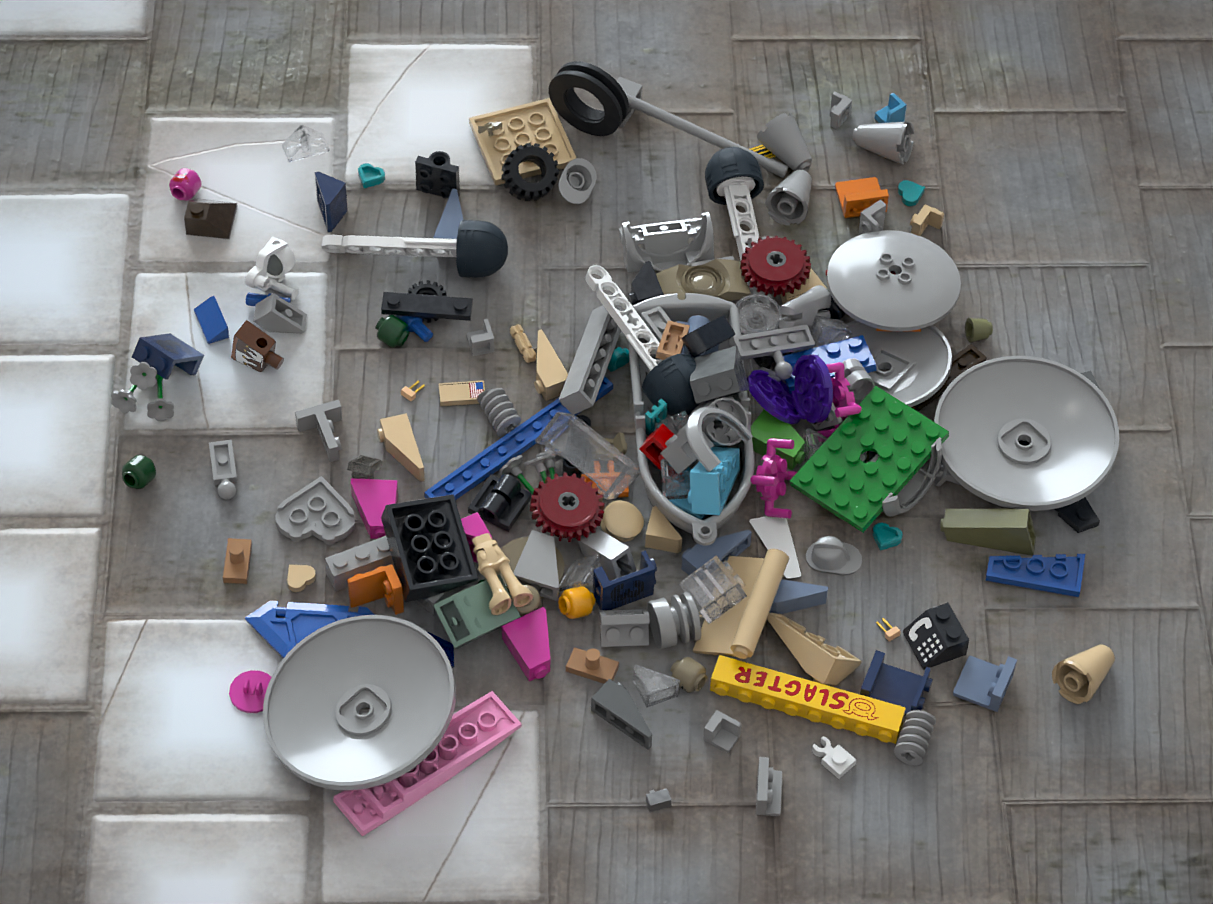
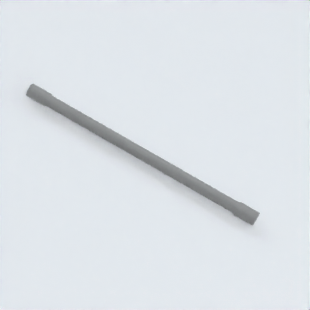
M626 93L630 107L721 149L727 147L742 148L753 154L761 167L782 178L785 177L789 166L762 156Z

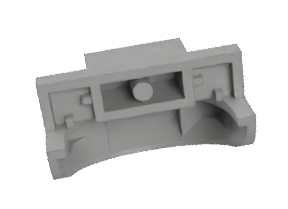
M709 212L701 213V218L630 226V222L622 223V228H619V237L623 245V259L627 272L638 273L646 261H651L656 274L679 264L691 266V263L714 259V235ZM688 238H694V240L690 244H688Z

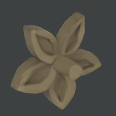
M489 122L485 126H478V132L483 133L488 130L489 136H493L492 131L503 126L502 122Z

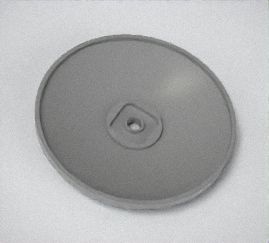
M1006 356L987 360L967 369L946 388L939 400L934 422L949 431V437L942 444V462L949 473L964 488L976 496L993 504L1011 509H1029V511L1050 510L1081 500L1097 489L1106 479L1115 463L1119 447L1117 418L1102 391L1076 370L1061 363L1039 357ZM1018 441H1028L1030 444L1023 446Z
M363 615L330 623L305 637L280 662L272 675L263 704L265 732L274 753L282 764L294 775L308 783L334 790H359L379 786L412 770L441 741L451 722L455 709V676L442 647L429 633L419 626L400 618L383 615ZM364 707H369V708H370V710H369V712H368L367 714H365V715H359V714H358L359 711H360L362 708H364Z

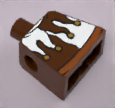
M248 320L235 333L231 354L233 360L258 372H263L268 365L278 370L284 361L283 357L275 353L276 341Z

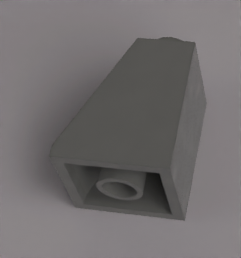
M738 346L693 358L696 362V368L690 376V384L696 404L750 390Z

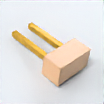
M417 381L411 387L405 386L401 389V395L412 401L416 398V393L425 385L423 384L416 391H412L411 389L420 382Z
M884 618L882 620L890 630L886 631L878 621L876 622L885 632V638L888 641L900 636V629L897 626L892 627Z

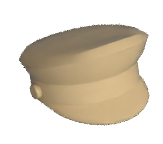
M622 500L613 501L607 505L601 521L602 530L622 542L633 540L644 526L641 512L633 504Z

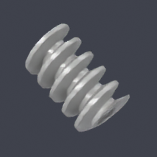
M503 388L487 389L478 395V403H480L497 436L504 437L520 424L521 417L517 415L516 409L513 408V404L509 401V397L505 395Z
M913 710L906 714L902 730L900 731V737L894 749L895 756L903 763L912 766L923 763L922 758L926 754L925 749L928 748V741L931 739L930 734L933 732V725L936 723V718L932 714L921 710Z

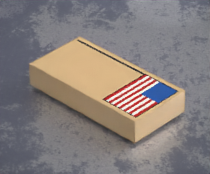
M484 380L439 383L440 406L480 404L477 398L480 393L485 391Z

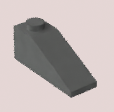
M609 678L591 698V711L649 750L652 745V733L625 686L621 683H615Z

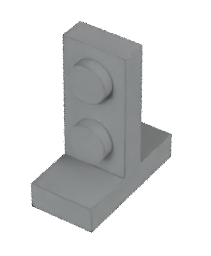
M339 399L296 411L295 418L298 431L302 432L317 428L330 462L339 460L338 451L342 450L339 438L333 435V432H335L333 422L342 420V407Z

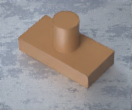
M668 320L657 349L656 358L665 360L668 357L682 353L685 344L681 338L689 333L690 326Z
M228 538L223 583L247 584L252 539Z
M574 647L566 665V672L605 684L609 678L614 680L619 668V662L600 656V652L597 649L592 648L584 651Z

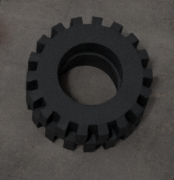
M526 143L524 146H518L506 158L502 166V180H505V188L510 189L509 193L511 195L516 194L517 199L525 198V201H530L531 199H534V201L539 200L540 197L547 195L557 182L559 169L556 167L558 162L553 160L555 155L552 152L549 154L547 152L548 148L545 146L540 148V144L535 143L532 146L531 143ZM525 161L535 163L541 170V180L537 183L525 181L519 174L520 163Z

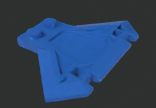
M269 601L246 616L245 620L284 658L305 637L330 623L350 617L375 614L367 607H359L358 612H349V606L288 602L287 608L278 607V601Z

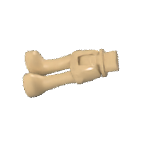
M489 533L473 538L474 553L479 565L478 570L486 578L493 594L489 603L491 613L493 615H500L506 612L511 606V600L515 607H522L531 602L533 595L530 589L518 581L509 565V558L505 556L497 545V541L492 540ZM501 572L509 588L510 596L500 582L497 573Z

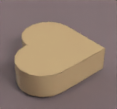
M289 565L287 582L288 588L292 592H301L305 589L306 585H310L315 581L316 574L313 567L308 565Z

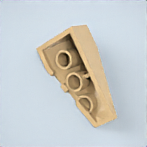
M777 613L768 614L767 620L805 672L813 677L814 682L824 685H838L861 665L862 661L839 646L835 648L824 644L825 638L809 632L805 633V627L784 615Z

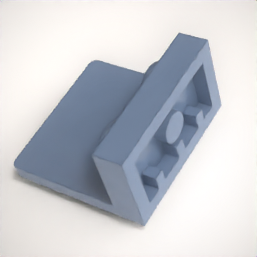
M969 656L954 688L953 695L998 712L1014 675L1017 659L1008 656L1005 665L1000 664L997 666Z

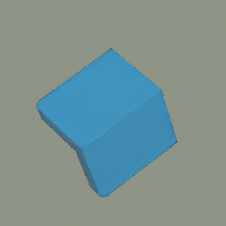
M895 93L889 95L888 105L875 112L874 118L879 123L904 122L907 105Z

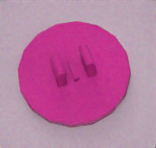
M250 670L238 675L230 685L229 696L232 704L238 710L246 713L263 711L266 690L272 677L258 670Z

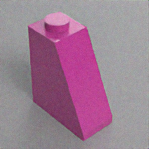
M351 478V495L370 539L386 536L381 516L385 505L397 503V480Z
M542 607L502 626V640L528 681L545 677L550 672L551 660L546 609Z

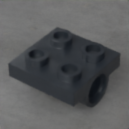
M433 152L429 158L417 157L415 161L416 190L449 199L452 189H457L459 197V166L450 164V156L446 152Z
M503 474L500 478L490 475L469 505L468 513L474 514L478 512L482 520L509 532L531 500V493L522 489L520 482L511 475Z

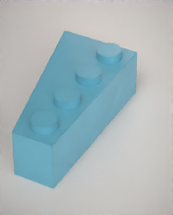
M712 447V452L721 463L708 472L699 461L690 471L691 490L688 493V503L692 504L693 514H721L740 470L739 448Z

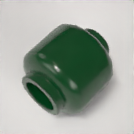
M389 315L385 319L382 317L375 327L378 330L377 339L392 348H396L398 345L400 347L403 346L410 334L408 324L394 315Z
M143 455L134 456L121 470L124 483L128 487L135 489L144 488L156 476V468L153 461Z

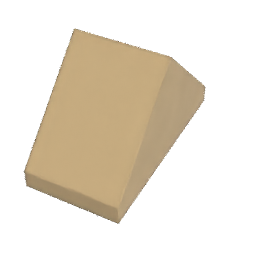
M656 506L652 507L646 531L645 547L673 553L681 552L682 537Z

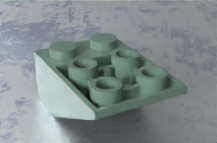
M500 574L497 575L504 589L509 594ZM487 580L433 605L455 649H459L521 617L512 600L511 606L506 612L500 615H493L491 613L489 603L493 594Z

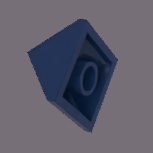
M318 171L315 172L317 202L327 232L329 233L334 230L348 211L346 183Z

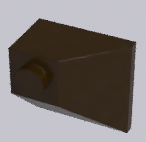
M195 198L188 201L184 216L186 235L230 239L237 203Z

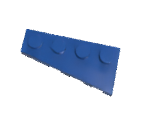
M1056 554L1055 557L1032 555L1031 558H1021L1020 555L989 556L985 581L1079 597L1085 554H1077L1074 557H1066V554Z

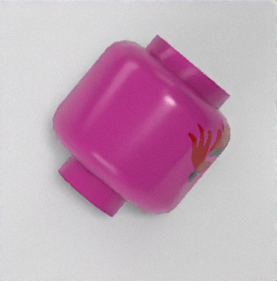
M183 168L177 171L170 180L169 188L171 194L176 199L187 201L196 195L202 183L194 170Z

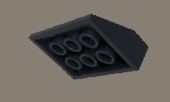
M454 494L385 505L381 520L396 573L402 585L405 602L427 599L478 580Z

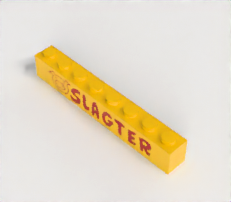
M719 655L711 677L710 691L720 696H730L745 703L751 702L761 705L766 709L779 710L790 716H800L815 723L821 722L831 725L836 729L849 730L860 736L877 738L885 743L891 742L896 744L906 709L902 706Z

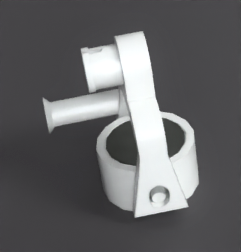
M275 237L271 238L265 248L259 252L256 266L246 275L245 284L254 289L258 288L262 291L271 288L291 297L292 301L297 298L298 288L293 289L279 283L286 278L285 274L295 265V256L287 246V243Z

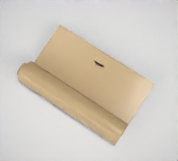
M769 549L765 558L729 556L702 625L701 639L696 641L693 648L694 653L734 656L740 659L753 656L789 561V556L785 552L778 549Z

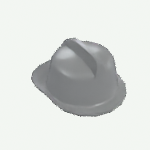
M583 158L571 160L566 165L558 183L562 197L573 204L585 202L596 183L597 175L594 166Z
M824 536L808 548L806 560L809 566L817 571L849 575L855 573L861 567L862 555L853 545L841 542L833 536Z

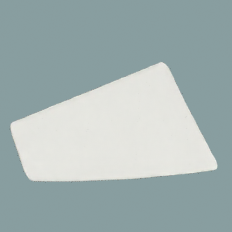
M767 516L751 519L749 522L767 550L778 549L789 556L784 576L788 579L800 577L801 572L787 519Z

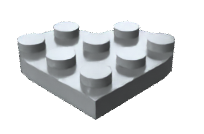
M322 476L285 499L278 506V511L275 515L278 530L293 542H300L310 536H315L326 545H333L335 542L345 539L355 530L354 511Z

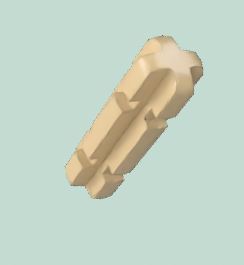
M519 324L512 326L510 334L515 339L514 341L525 362H534L537 354L531 348L532 345L526 334L523 333V328Z

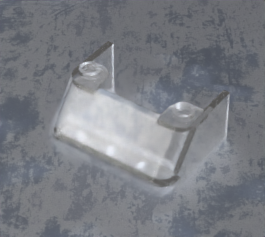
M557 412L535 440L538 444L545 445L544 450L547 453H551V456L556 457L559 455L564 457L594 481L599 488L598 493L603 495V498L606 500H615L640 474L637 464L573 414Z

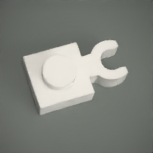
M824 736L820 742L825 746L824 748H819L815 744L812 745L813 754L823 757L821 764L838 779L856 765V759L839 744L835 748L831 747L830 740Z

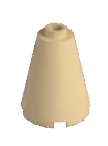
M1100 644L1058 662L1052 671L1053 683L1057 682L1060 687L1058 692L1068 701L1075 704L1089 701L1115 662L1113 651L1109 647Z

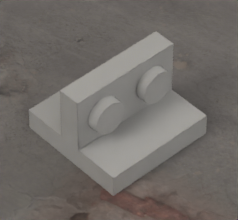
M647 609L599 610L601 647L649 645L650 620Z

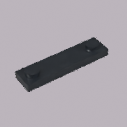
M384 292L381 314L471 321L473 298Z

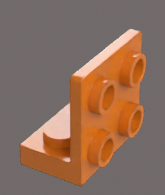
M877 177L835 183L844 218L861 216L862 211L879 200L886 204L887 212L889 194L887 189H880Z
M392 564L377 567L375 570L364 574H356L347 580L351 608L384 598L387 607H392L395 615L404 612L402 585Z

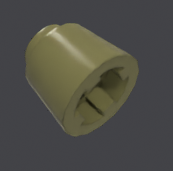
M966 319L965 334L970 343L988 339L989 335H992L993 326L987 319Z

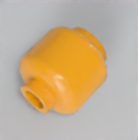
M584 586L564 590L558 600L560 612L569 619L589 616L595 605L593 593Z

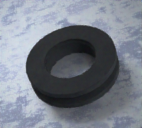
M580 61L566 63L549 84V97L555 110L566 122L584 133L594 136L611 135L619 128L628 115L629 101L623 88L610 74L595 65ZM574 87L584 89L593 94L600 101L604 110H597L586 105L579 99L574 91Z

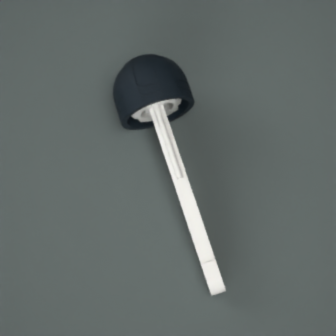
M727 147L716 152L708 162L705 169V181L709 198L717 204L727 205L741 261L745 248H750L751 242L758 243V238L760 237L751 199L762 192L764 181L760 165L753 154L739 147ZM736 206H742L746 212H739ZM740 224L747 225L750 231L742 230ZM749 287L751 292L749 302L752 310L757 314H766L773 304L772 295L768 294L766 296L762 291L756 292L757 288ZM757 299L763 300L767 307L759 306Z
M462 220L458 228L457 239L325 235L322 240V249L330 253L347 252L351 254L456 257L459 276L467 278L487 277L502 268L508 256V243L504 233L496 225L479 220Z
M598 265L589 267L585 277L587 284L592 291H596L597 298L650 370L643 381V392L651 403L657 407L658 401L660 399L664 400L667 403V415L684 417L690 415L691 411L701 404H696L690 384V376L696 368V362L693 357L687 353H680L665 360L653 359L650 354L657 353L659 341L617 284L612 282L608 272ZM591 274H597L602 279H595ZM603 290H609L613 295H607ZM614 306H621L625 311H619ZM638 338H644L649 343H642Z

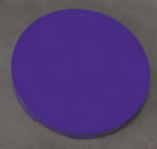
M815 354L803 355L797 360L792 375L795 376V391H791L793 402L803 420L806 419L812 424L821 423L828 417L833 402V386L830 372L825 362Z
M752 371L747 377L749 391L754 399L777 419L788 424L799 423L802 418L795 408L792 393H789L786 384L782 380L778 382L768 376L769 373L766 371Z

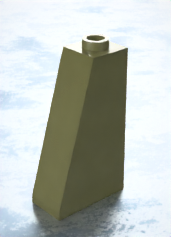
M946 509L945 517L941 518V532L945 533L947 541L1034 555L1036 533L1029 509Z

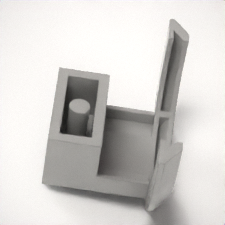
M702 407L695 410L690 415L687 424L665 443L667 448L661 454L678 474L697 460L710 472L721 461L711 450L714 444L703 432L715 419L726 423L745 443L753 436L731 414L714 407Z
M940 437L931 446V462L927 472L920 469L897 496H893V493H890L883 500V511L887 516L892 517L909 511L927 493L941 465L942 442ZM878 454L870 462H876Z

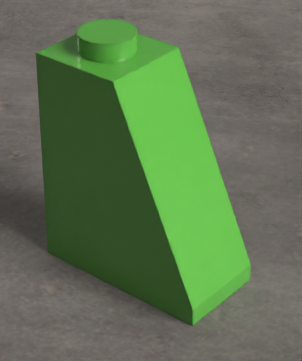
M763 409L751 426L753 451L762 456L766 455L767 441L770 438L794 440L793 449L776 448V455L780 456L781 459H785L787 461V468L793 470L797 463L801 464L806 456L804 451L805 441L790 424L777 419Z

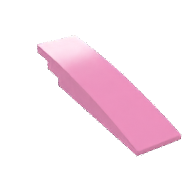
M491 691L454 713L441 741L412 770L379 786L359 790H344L334 796L333 802L357 831L364 836L457 775L518 730L522 724L496 694Z

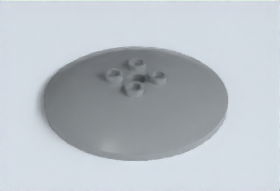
M873 231L848 240L833 254L827 271L828 289L836 304L853 319L882 330L912 331L931 326L942 320L952 311L960 294V274L952 258L930 240L902 231ZM891 271H897V272H899L900 274L895 275V274H892V273H890V272H891Z
M854 320L836 330L823 344L827 345L863 335L876 363L877 371L868 373L873 379L875 386L909 407L920 404L934 395L946 382L952 367V353L949 342L944 334L934 325L922 328L921 332L876 331V328ZM855 401V403L859 405L861 401Z

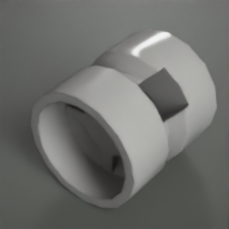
M854 358L847 359L842 362L845 367L844 378L850 383L847 388L849 392L854 393L855 401H861L875 387V383L859 360Z

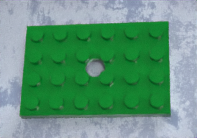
M877 386L859 404L862 411L859 414L849 415L790 480V486L862 533L883 511V500L890 493H893V496H897L931 457V446L940 437L943 444L949 437L948 430ZM865 451H874L878 454L876 462L864 463L860 457Z

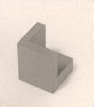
M483 319V330L467 333L472 356L494 352V336L488 319Z
M716 710L704 728L703 740L729 753L741 736L742 724Z

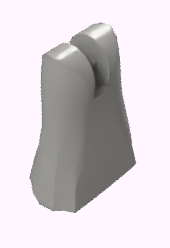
M822 285L815 286L801 296L780 306V314L787 316L779 319V327L782 329L808 325L809 329H823L829 326L830 311L823 309L830 308V292Z

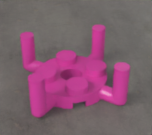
M841 362L827 364L829 372L835 373V377L831 378L833 386L832 403L836 408L835 415L836 417H841L844 421L849 415L859 414L862 408L855 403L854 393L849 392L847 388L850 383L844 378V364ZM841 423L835 425L833 429L818 431V439H828Z
M770 438L767 441L766 455L761 458V460H764L763 465H758L756 475L751 476L750 480L752 484L756 485L757 492L762 493L760 498L765 500L764 514L767 517L790 519L792 516L791 509L774 508V501L786 493L784 480H791L797 472L786 471L787 461L776 455V448L793 449L794 440Z

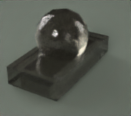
M360 455L348 463L347 470L352 471V478L374 479V472L381 469L382 461Z

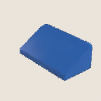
M211 296L194 308L195 315L208 344L229 338L228 326L215 296Z

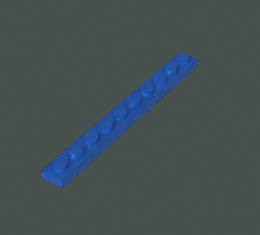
M605 376L595 402L613 390V383ZM559 398L425 491V498L454 494V498L457 500L501 469L510 459L521 455L579 413L572 415L562 405Z

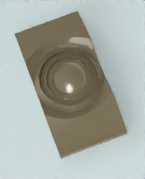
M714 259L698 266L679 264L656 273L664 295L678 293L679 300H685V293L710 295L727 301L751 298L748 283L744 282V276H741L740 261Z

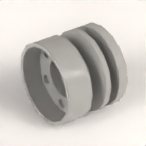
M722 397L699 404L691 411L692 414L695 410L702 407L718 408L734 416L748 430L746 410L740 402L733 398ZM715 419L703 430L705 435L714 444L713 447L731 446L742 440L730 426L718 419Z
M689 592L681 593L680 598L677 594L671 596V607L664 597L647 602L649 625L654 641L660 650L676 646L677 634L684 644L689 642V638L692 641L701 639L698 609Z

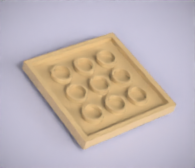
M550 98L469 118L470 127L495 186L505 183L501 176L503 174L502 166L509 154L520 145L524 146L526 143H531L533 146L537 143L540 144V148L545 146L548 148L547 152L549 154L552 152L555 155L553 160H557L558 165L556 168L559 170L564 169L571 160L576 159ZM489 122H502L503 126L492 131L493 136H489L488 130L483 133L478 132V126H485ZM525 161L519 165V174L523 179L541 174L540 168L533 162Z

